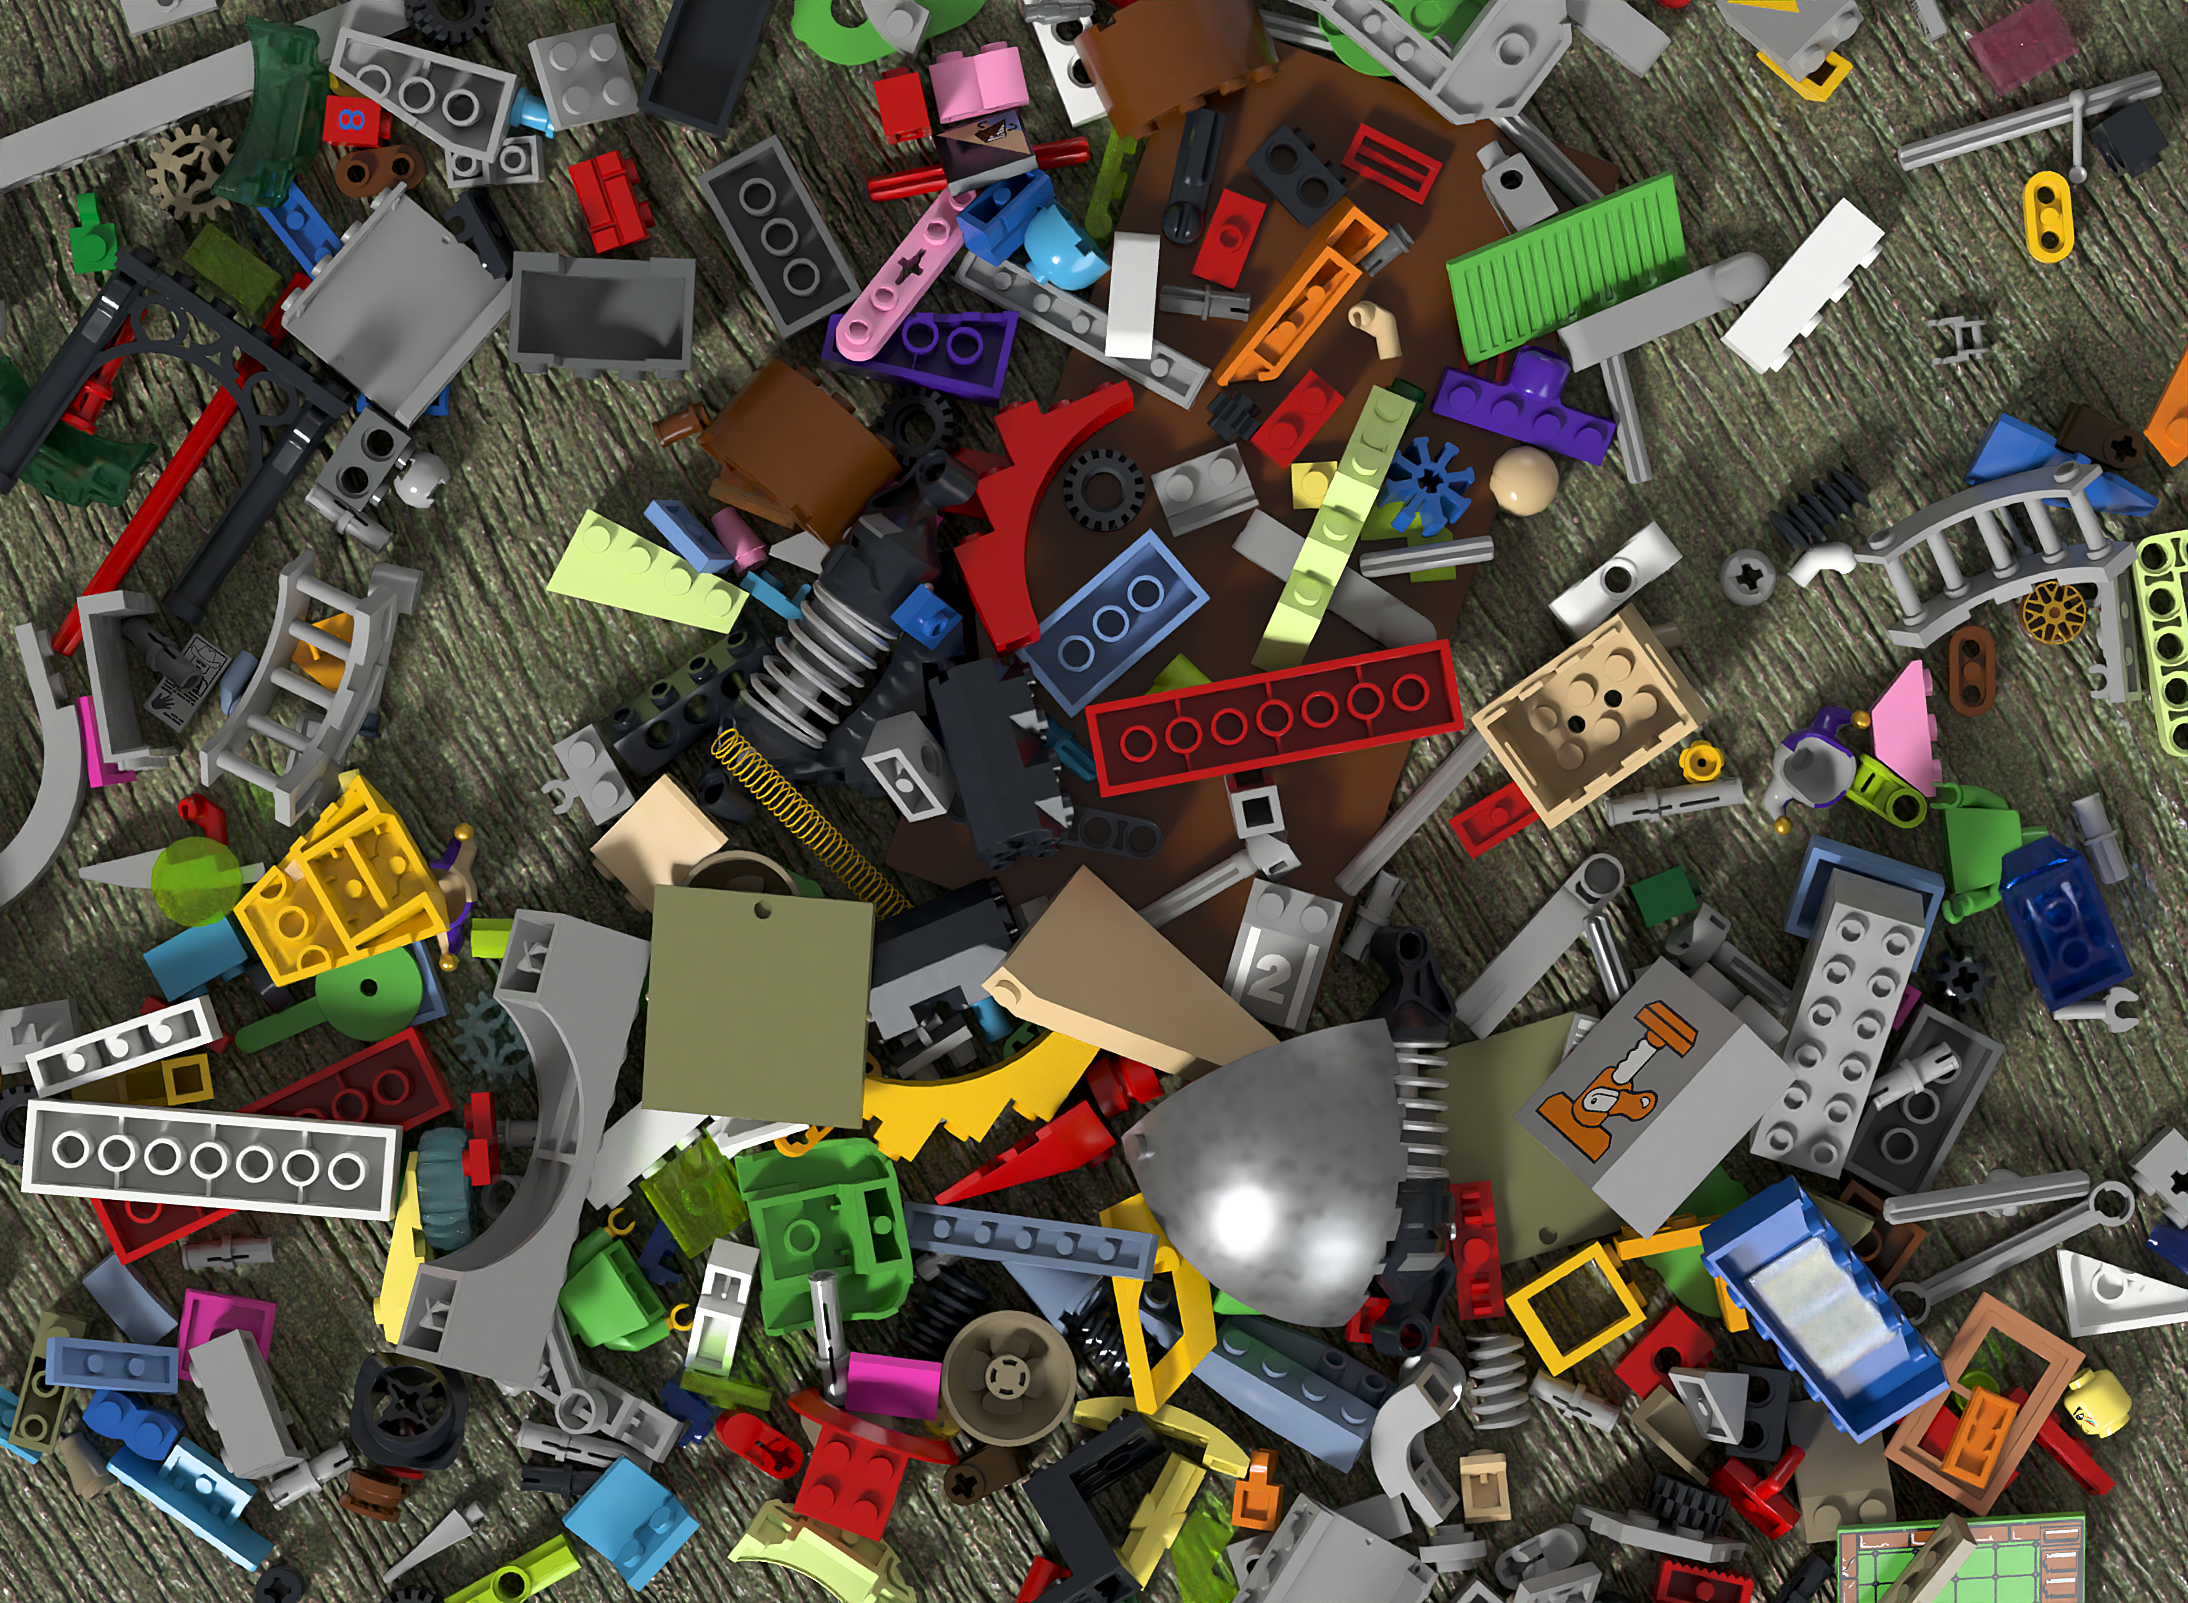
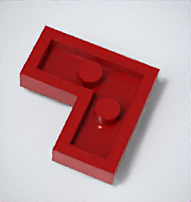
M494 1092L471 1093V1103L464 1104V1118L466 1129L474 1130V1139L469 1140V1149L462 1150L463 1173L465 1177L471 1176L472 1186L500 1183L501 1172Z

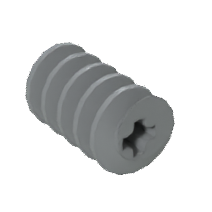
M1505 1332L1480 1333L1466 1336V1340L1479 1343L1480 1348L1467 1353L1468 1358L1481 1361V1366L1469 1371V1376L1482 1379L1483 1384L1470 1389L1472 1395L1484 1398L1483 1403L1472 1407V1412L1484 1415L1486 1418L1485 1421L1473 1427L1477 1429L1505 1428L1528 1420L1530 1412L1516 1407L1529 1400L1528 1393L1515 1389L1527 1382L1526 1374L1513 1371L1526 1363L1524 1356L1512 1353V1351L1524 1346L1523 1338Z

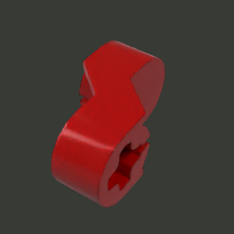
M730 1407L718 1416L715 1423V1433L717 1438L731 1451L777 1479L790 1478L799 1471L803 1462V1453L801 1448L788 1436L741 1407ZM757 1440L762 1442L761 1446L756 1444Z

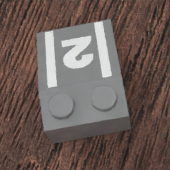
M1255 876L1222 990L1253 1018L1304 1033L1343 902Z

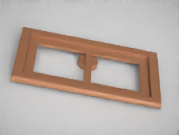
M1983 1291L1941 1359L1951 1387L1908 1413L1882 1454L1978 1515L1985 1517L2086 1355ZM1993 1326L2046 1359L2050 1364L2018 1416L2016 1413L1986 1486L1983 1489L1939 1470L1942 1462L1917 1445L1952 1390L1969 1400L1972 1391L1957 1383V1381Z

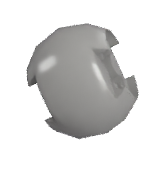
M414 452L409 458L412 466L406 475L404 474L402 477L398 474L393 483L397 494L405 504L417 508H430L435 502L432 498L434 491L442 483L447 485L451 476L448 467L439 456L428 452Z
M1751 548L1737 550L1730 554L1721 566L1719 574L1720 586L1726 597L1735 604L1743 606L1758 605L1767 600L1775 590L1777 582L1776 567L1772 560L1762 551ZM1747 564L1750 571L1758 570L1760 578L1754 581L1755 589L1749 590L1747 584L1739 585L1736 577L1742 574V565Z

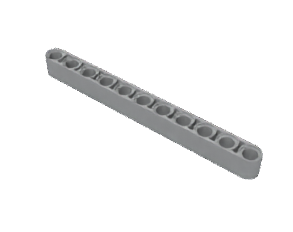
M351 0L0 139V195L331 65L341 27L388 40H395L413 32L410 27L416 21L415 18L406 20L405 12L411 6L404 5L405 0Z

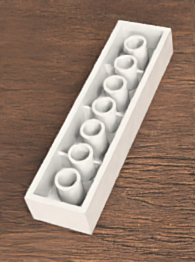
M37 1097L28 1100L21 1192L390 1221L396 1218L403 1126L45 1097L40 1099Z

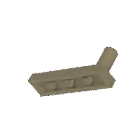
M1951 1512L1878 1603H1932L1978 1547L1966 1520Z

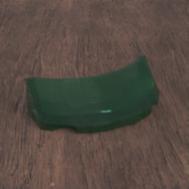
M245 14L244 24L250 37L254 58L252 103L239 145L222 174L212 184L210 194L249 207L280 208L289 199L291 181L297 174L306 176L319 149L324 134L327 95H330L328 64L319 61L317 48L321 40L315 29Z
M5 354L0 357V434L32 389L20 374L12 358ZM59 420L19 479L40 490L44 495L69 505L87 508L91 502L106 503L109 508L122 506L128 499L159 446L152 442L131 444L112 441L97 435L88 434Z

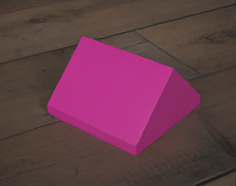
M851 1352L845 1410L936 1421L941 1389L942 1363Z

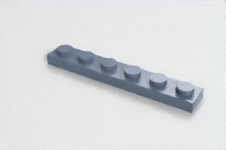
M909 1201L904 1203L903 1214L910 1249L1152 1282L1159 1236L1152 1233Z

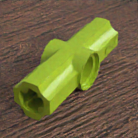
M562 1532L518 1558L505 1562L495 1571L448 1596L443 1601L444 1603H522L528 1597L580 1569L583 1565L572 1542ZM508 1572L519 1574L525 1583L524 1591L518 1594L507 1592L502 1585L503 1574Z

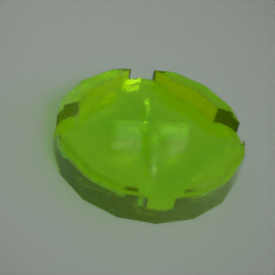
M190 836L174 842L160 853L152 868L151 890L157 904L167 918L183 926L205 927L222 921L233 911L242 896L244 876L239 860L226 845L212 838Z

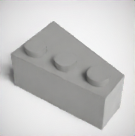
M236 1329L188 1350L193 1361L189 1363L190 1375L195 1385L199 1389L203 1388L208 1405L204 1407L205 1414L212 1429L219 1431L224 1447L220 1449L221 1457L230 1473L234 1472L237 1478L265 1480L298 1466L299 1462L311 1460L307 1448L304 1447L297 1450L286 1426L293 1423V1419L288 1408L280 1411L271 1387L275 1384V1381L251 1331Z

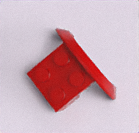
M816 1386L792 1392L787 1400L788 1405L804 1417L822 1425L793 1511L879 1542L885 1534L909 1458L937 1464L954 1465L959 1463L962 1457L961 1451L948 1434L941 1432L938 1437H921L874 1424L831 1405L820 1396L822 1389Z

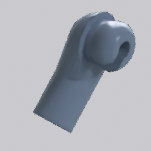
M243 650L237 655L220 681L221 709L228 717L244 695V685L260 663L257 658Z

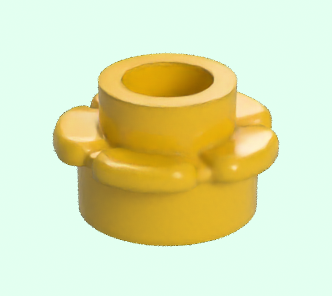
M1698 740L1693 742L1689 749L1686 748L1682 751L1679 765L1684 769L1683 776L1690 783L1717 780L1721 776L1720 769L1724 765V755L1718 747H1712L1709 741ZM1701 758L1706 761L1704 767H1699L1697 764Z

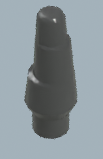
M1041 0L1036 4L1024 5L1025 22H1038L1042 25L1079 20L1082 17L1092 16L1094 13V7L1091 3H1059V1Z

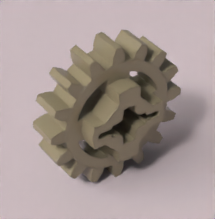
M199 124L193 125L191 135L188 136L182 128H175L177 140L171 142L162 137L160 142L165 148L162 154L157 152L150 153V157L158 163L156 169L146 170L148 177L158 181V184L149 189L150 194L153 196L164 195L159 207L163 211H167L175 206L174 218L181 222L187 213H190L192 223L196 225H201L203 214L206 213L212 221H219L217 209L222 207L232 212L234 207L229 201L231 196H244V192L236 187L237 181L248 179L246 172L236 168V165L241 164L245 160L244 155L241 153L230 154L235 142L231 138H227L219 143L220 131L212 128L207 136H204L202 126ZM196 145L193 153L181 158L175 156L182 149ZM217 152L225 163L226 178L219 175L216 168ZM201 166V170L207 174L204 181L196 180L193 184V179L188 176V171L190 168L199 169ZM168 171L175 174L178 181L177 197L170 188ZM213 191L219 193L209 202L196 204L199 202L200 197Z

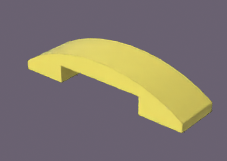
M1100 1397L1078 1401L1072 1422L1105 1432L1108 1424L1115 1418L1123 1414L1131 1415L1138 1411L1136 1400L1134 1397ZM1165 1403L1153 1415L1138 1411L1155 1432L1206 1448L1201 1466L1243 1480L1245 1479L1251 1460L1231 1438L1215 1426L1185 1410Z

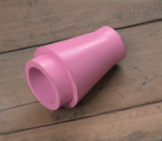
M734 506L721 510L711 518L720 544L735 559L729 570H734L737 577L745 576L749 571L754 572L768 562L769 558L765 552L767 550L766 544L741 518Z

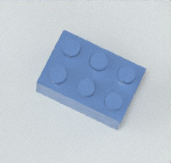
M1812 834L1783 917L1784 931L1810 939L1833 868L1920 893L1923 900L1925 932L1911 969L1912 972L1916 973L1945 891L1943 875Z

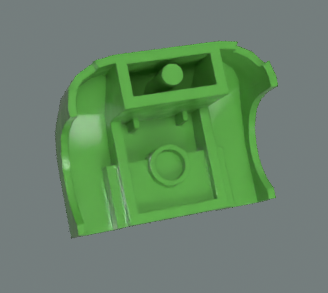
M868 1138L823 1139L804 1155L794 1158L783 1155L777 1148L734 1156L742 1201H747L755 1248L760 1249L757 1261L763 1290H758L766 1335L780 1336L815 1327L808 1276L817 1270L830 1269L837 1272L842 1322L888 1318L898 1313V1309L906 1300L910 1284H913V1264L897 1175L891 1159H888L885 1154L879 1151V1146L869 1141ZM825 1303V1305H826V1312H827V1320H828V1324H829L828 1308H827V1304Z

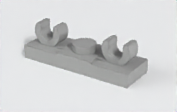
M2128 566L2110 583L2093 582L2098 587V594L2094 599L2084 600L2086 608L2101 607V612L2099 613L2100 622L2097 625L2096 636L2098 645L2103 649V655L2106 658V664H2095L2088 668L2089 673H2102L2107 679L2106 687L2103 690L2091 691V697L2096 699L2110 698V703L2142 700L2130 567Z

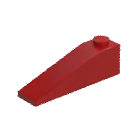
M1086 1095L1054 1116L1049 1123L1045 1122L936 1194L934 1199L940 1206L1077 1169L1086 1163L1093 1169L1114 1155L1110 1147L1116 1144L1117 1140Z

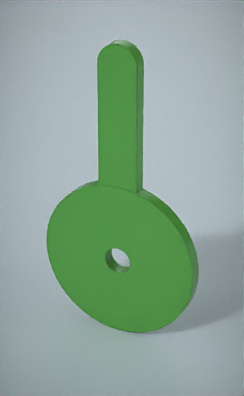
M405 946L318 974L315 981V996L292 1005L279 1014L274 1013L244 1026L235 1036L236 1046L244 1053H254L325 1021H329L333 1027L344 1035L357 1040L380 1041L392 1037L403 1031L415 1019L421 1008L424 996V980L420 966L413 954ZM365 979H372L376 982L378 987L376 994L368 995L363 991L362 983Z

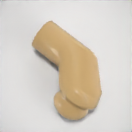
M1360 301L1350 308L1348 313L1350 323L1354 327L1376 337L1380 360L1402 356L1396 319L1392 313L1371 301Z

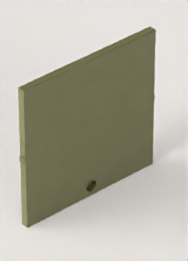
M655 884L649 991L645 994L648 1008L641 1109L861 1129L868 1025L872 1019V1012L869 1009L876 902Z
M1596 1004L1492 1034L1482 1041L1476 1039L1425 1054L1445 1057L1449 1064L1445 1068L1418 1071V1077L1444 1079L1449 1083L1445 1090L1419 1092L1418 1097L1443 1101L1450 1106L1445 1112L1436 1113V1123L1446 1124L1450 1128L1445 1134H1441V1146H1446L1450 1150L1445 1156L1441 1157V1168L1448 1170L1450 1176L1447 1179L1450 1180V1184L1491 1180L1500 1266L1621 1230L1622 1225L1628 1224L1512 1117L1557 1069L1574 1011L1600 1019ZM1450 1240V1257L1453 1260L1452 1246Z

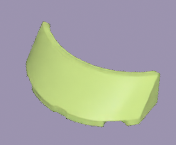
M780 1499L764 1502L727 1557L733 1562L763 1561L791 1568L821 1584L842 1603H917L914 1588L905 1584L897 1568L901 1562L883 1538L877 1542L793 1511L795 1503H782Z

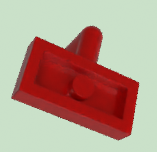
M1791 1445L1770 1475L1764 1480L1757 1477L1751 1466L1731 1456L1711 1471L1708 1475L1710 1480L1707 1485L1718 1493L1731 1498L1730 1505L1771 1541H1774L1792 1529L1801 1517V1514L1791 1506L1789 1500L1779 1491L1785 1486L1806 1454L1799 1446Z

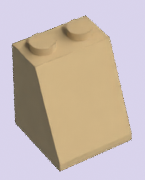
M664 774L590 850L597 857L592 862L595 868L610 882L617 877L628 889L624 897L643 915L647 910L653 914L655 884L680 886L687 874L697 864L712 855L721 853L735 838L709 811L698 805L696 798L673 774Z

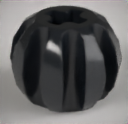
M1959 945L1958 957L1955 960L1946 948L1936 956L1943 963V969L1937 972L1929 968L1928 982L1939 980L1941 983L1940 988L1931 995L1939 1005L1943 1004L1951 996V1012L1965 1013L1966 1001L1969 998L1978 1010L1988 1002L1981 995L1982 988L1987 986L1995 990L1996 976L1985 978L1983 975L1984 970L1993 963L1985 953L1981 954L1973 962V946ZM1958 968L1972 974V979L1966 981V990L1952 984V979L1959 976Z

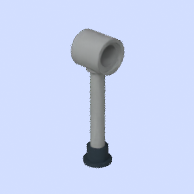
M377 561L374 566L368 596L383 584L397 591V606L392 640L390 642L383 640L378 663L385 665L367 716L360 730H358L357 734L381 738V733L377 732L381 715L377 714L398 615L399 613L414 614L421 591L423 571Z

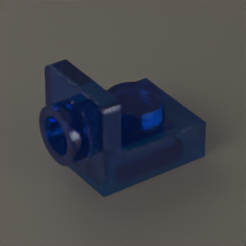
M666 1212L662 1214L637 1263L645 1268L643 1276L665 1287L669 1281L678 1284L684 1274L679 1269L660 1260L662 1255L669 1258L672 1257L683 1233L676 1230L680 1219Z
M673 1375L659 1393L665 1399L662 1406L676 1419L683 1422L687 1417L694 1422L677 1444L685 1449L692 1440L699 1446L716 1425L709 1420L716 1409Z

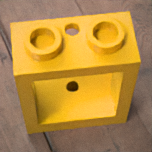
M1594 1238L1503 1295L1554 1377L1647 1319L1641 1308L1648 1303L1634 1281L1625 1285L1616 1270L1624 1265L1610 1243L1601 1247ZM1592 1258H1595L1629 1313L1561 1355L1527 1299Z

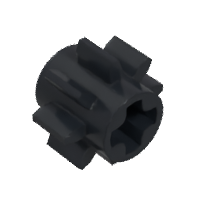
M1236 388L1229 397L1220 391L1206 407L1213 414L1206 424L1231 445L1239 437L1248 443L1261 427V424L1255 420L1261 409Z

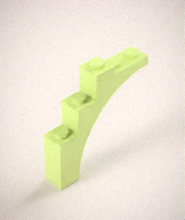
M1376 385L1373 386L1251 662L1252 665L1268 672L1301 665L1362 526L1380 490L1416 403Z

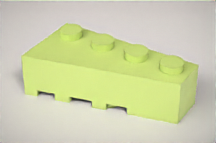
M587 509L546 588L548 591L729 634L736 629L753 597L752 594L712 573H699L687 560Z

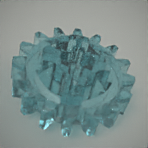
M486 991L479 992L478 997L481 1003L479 1006L471 1002H467L464 1005V1008L470 1014L469 1019L459 1018L456 1020V1024L465 1029V1034L454 1038V1041L458 1044H466L467 1050L459 1058L461 1061L472 1058L476 1062L471 1070V1073L474 1075L483 1069L487 1070V1082L489 1083L495 1082L498 1075L503 1074L506 1085L512 1084L515 1077L514 1072L517 1071L524 1079L531 1077L528 1066L530 1064L533 1065L530 1053L516 1064L505 1065L509 1054L514 1050H529L516 1023L504 1008L501 1010L500 1016L492 1021L480 1019L487 1009L500 1004L494 998L491 999ZM506 1021H509V1032L516 1035L515 1041L507 1042L500 1049V1037L494 1035V1029L502 1028ZM475 1036L483 1038L489 1049L487 1059L479 1051Z

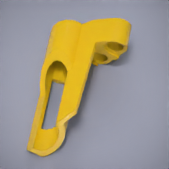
M1141 1192L1099 1212L1102 1227L1152 1233L1159 1236L1153 1274L1172 1271L1184 1334L1151 1371L1138 1311L1139 1298L1144 1281L1112 1277L1137 1410L1153 1415L1216 1346L1217 1339L1209 1280L1202 1276L1171 1243L1155 1220Z

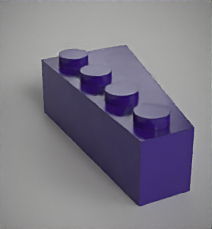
M1003 311V313L962 312V314H934V312L907 315L880 351L871 359L865 361H852L845 358L839 352L836 345V328L845 314H831L821 355V367L825 370L905 388L912 386L919 390V387L923 386L929 388L932 392L935 390L944 397L999 409L1018 328L1020 311Z

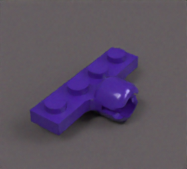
M1530 345L1524 346L1519 350L1510 376L1504 381H1493L1445 365L1430 404L1432 412L1598 466L1602 464L1617 426L1613 419L1562 403L1560 396L1571 370L1565 358L1551 350Z

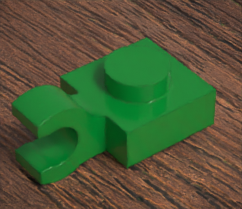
M95 192L78 194L77 206L82 227L69 228L75 274L115 270L114 264L118 259L115 253L120 248L117 224H103L100 194Z

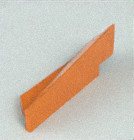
M1345 196L1212 373L1215 381L1221 386H1228L1229 382L1257 379L1258 381L1276 379L1360 277L1362 271L1355 264L1376 247L1388 235V232Z

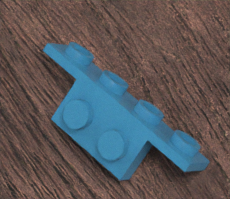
M185 1436L175 1446L163 1466L155 1460L136 1454L126 1444L118 1450L106 1465V1469L117 1476L122 1483L131 1486L152 1501L160 1510L169 1513L190 1528L195 1535L207 1540L228 1555L233 1562L242 1565L251 1572L258 1568L275 1546L238 1520L258 1488L244 1478H237L234 1472L230 1473L223 1463Z

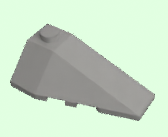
M345 27L340 28L329 68L330 72L449 152L494 164L511 127L509 120L512 107L524 81L518 75Z

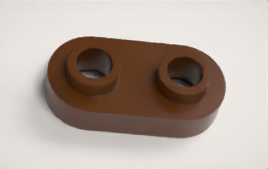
M395 145L357 151L345 155L337 163L335 181L342 192L356 199L377 197L385 187L393 191L401 181L407 185L405 192L418 188L423 183L427 174V165L422 154L408 145ZM406 159L409 161L410 169L407 174L397 175L395 173L394 166L398 160ZM357 166L363 167L365 170L364 179L358 183L352 182L349 176L350 171Z
M1965 626L1956 630L1951 635L1947 645L1948 700L1951 707L1963 716L1975 717L1986 713L1992 707L1996 697L1995 643L1991 634L1979 626ZM1967 640L1974 641L1978 647L1976 655L1971 658L1965 656L1962 651V646ZM1968 685L1974 686L1978 691V698L1973 703H1968L1963 698V690Z

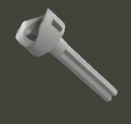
M1286 828L1283 831L1245 838L1246 849H1241L1232 854L1230 858L1142 908L1137 913L1153 928L1158 929L1243 878L1246 879L1258 869L1274 882L1300 867L1302 863L1287 844L1288 831Z
M1703 902L1695 920L1674 927L1665 944V948L1669 953L1692 970H1697L1705 961L1708 962L1710 960L1718 969L1726 972L1780 1015H1784L1792 991L1739 952L1731 943L1725 941L1731 925L1728 919Z

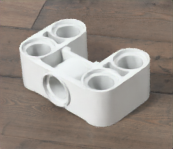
M1655 521L1650 522L1619 547L1620 551L1585 579L1578 580L1548 604V607L1576 641L1583 638L1611 615L1610 612L1646 583L1655 580L1683 557ZM1618 567L1627 573L1629 584L1624 592L1614 593L1606 587L1604 578L1610 568Z

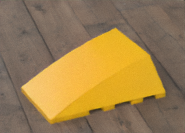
M358 774L348 784L349 789L320 815L321 819L305 836H300L289 848L290 852L277 866L273 865L233 908L276 987H282L450 930L442 888L400 815L362 774Z

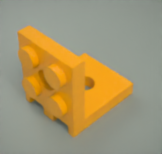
M1692 1212L1670 1215L1666 1220L1667 1224L1661 1225L1648 1240L1629 1224L1622 1225V1233L1612 1235L1615 1252L1621 1260H1627L1701 1245L1702 1241L1699 1231L1721 1218L1720 1214L1696 1218V1215H1693ZM1721 1276L1713 1277L1723 1325L1730 1332L1749 1329L1745 1307L1739 1309L1734 1304L1726 1290L1728 1284Z

